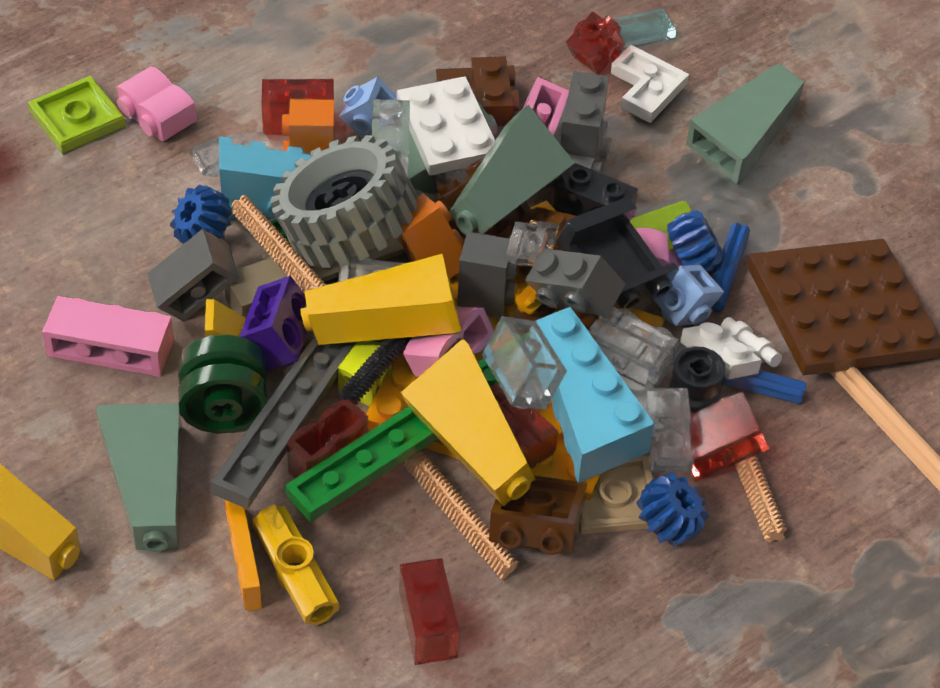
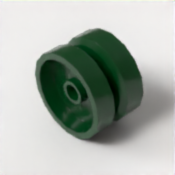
M211 335L192 342L183 349L178 358L180 385L178 388V404L180 416L185 422L200 431L216 434L236 433L249 429L268 402L266 355L259 345L243 337Z

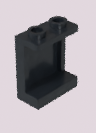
M629 196L567 220L556 242L561 251L602 256L625 282L626 285L610 313L619 309L628 311L637 306L641 300L653 296V298L663 296L673 287L672 281L679 271L675 263L662 267L631 224L630 220L637 207Z

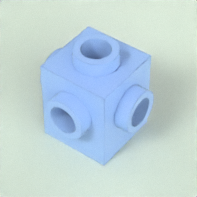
M379 77L360 87L355 85L347 91L343 98L345 103L339 118L362 139L365 135L385 132L393 124L399 109L397 95Z
M701 265L679 266V271L672 281L673 287L663 296L653 299L662 309L663 317L676 326L699 325L712 313L711 307L724 291Z

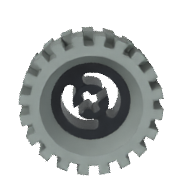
M365 135L362 141L359 140L358 136H351L343 144L338 139L330 142L328 149L321 151L320 147L311 151V158L307 160L300 158L294 163L296 167L294 171L286 170L281 176L284 183L275 185L273 189L275 196L271 197L270 204L273 207L272 211L296 253L306 260L308 265L315 267L320 263L322 268H331L334 261H338L340 267L349 265L351 258L356 256L361 261L370 257L368 251L375 247L381 251L388 246L386 240L389 237L397 239L403 233L401 225H410L413 220L411 212L417 211L418 206L415 200L417 199L416 192L391 144L388 145L387 141L381 137L376 141L374 136Z

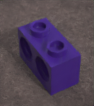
M291 276L257 288L239 336L259 345L266 355L267 371L280 366L287 367L298 361L308 332L304 327L300 311L301 308L306 307L305 295Z

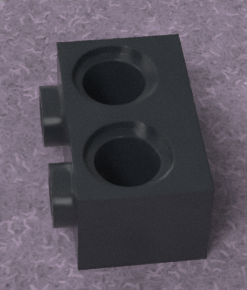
M575 163L561 175L555 184L553 208L557 212L579 216L628 196L636 205L638 188Z

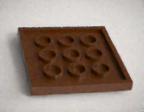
M885 239L749 254L746 266L803 376L849 370L850 367L865 368L940 358V335Z

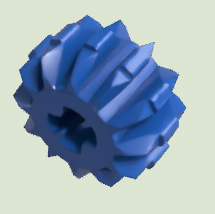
M199 184L195 189L187 188L185 197H178L179 204L176 209L171 211L175 215V218L170 223V227L174 229V237L184 244L204 229L218 238H226L225 230L232 225L228 218L233 213L231 212L232 208L229 206V198L209 186Z
M694 210L689 213H683L667 225L668 237L683 266L701 265L708 272L723 262V253L717 241L718 239L701 212Z
M672 472L657 479L654 478L646 484L636 504L642 510L638 518L646 521L648 525L647 532L653 531L656 533L660 543L668 541L673 547L683 544L687 540H692L699 535L700 531L705 527L704 522L709 515L703 508L707 501L700 498L697 494L698 487L692 488L685 476L678 478Z

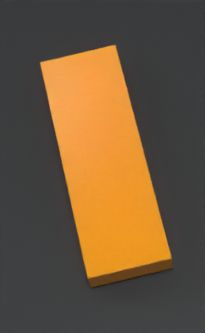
M224 500L244 609H247V611L262 609L260 583L245 509Z

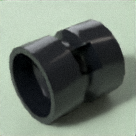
M693 346L684 349L677 355L668 391V404L671 410L679 417L700 421L709 418L717 409L715 405L720 399L726 371L723 359L714 350Z

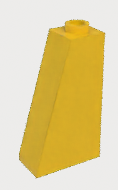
M442 254L305 291L306 307L300 309L306 331H314L318 345L452 334L462 331L452 285Z
M462 339L407 386L401 394L416 416L484 487L505 506L511 500L522 497L528 491L535 477L469 344Z

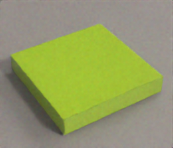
M92 76L27 102L31 115L62 154L126 127L125 117Z

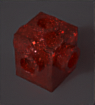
M593 11L585 20L580 21L576 25L573 34L566 41L573 57L597 75L610 62L615 61L620 56L622 48L625 46L620 34L621 27L609 16L602 18Z

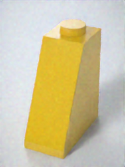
M0 464V549L54 581L64 569L71 568L79 557L81 550L76 527Z

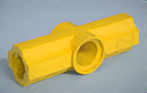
M273 504L261 509L260 513L252 519V527L276 569L279 585L288 591L305 625L314 624L317 626L329 621L339 611V602L314 559L312 545L308 540L302 538L285 506L280 507ZM300 563V565L292 566L289 564Z

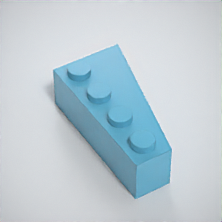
M219 136L221 193L229 198V206L232 209L234 200H239L242 195H246L258 207L257 209L263 213L262 215L266 216L265 218H276L272 211L273 207L270 204L271 197L275 196L273 192L275 185L284 183L281 176L286 170L294 171L296 169L295 162L300 158L307 160L312 155L302 151V148L288 146L287 151L268 149L266 148V143L250 141L249 146L232 144V138ZM232 213L228 220H238V218Z
M568 307L536 320L532 351L545 389L549 391L556 421L560 423L567 453L571 455L575 466L574 473L577 482H583L649 453L655 423L572 308Z

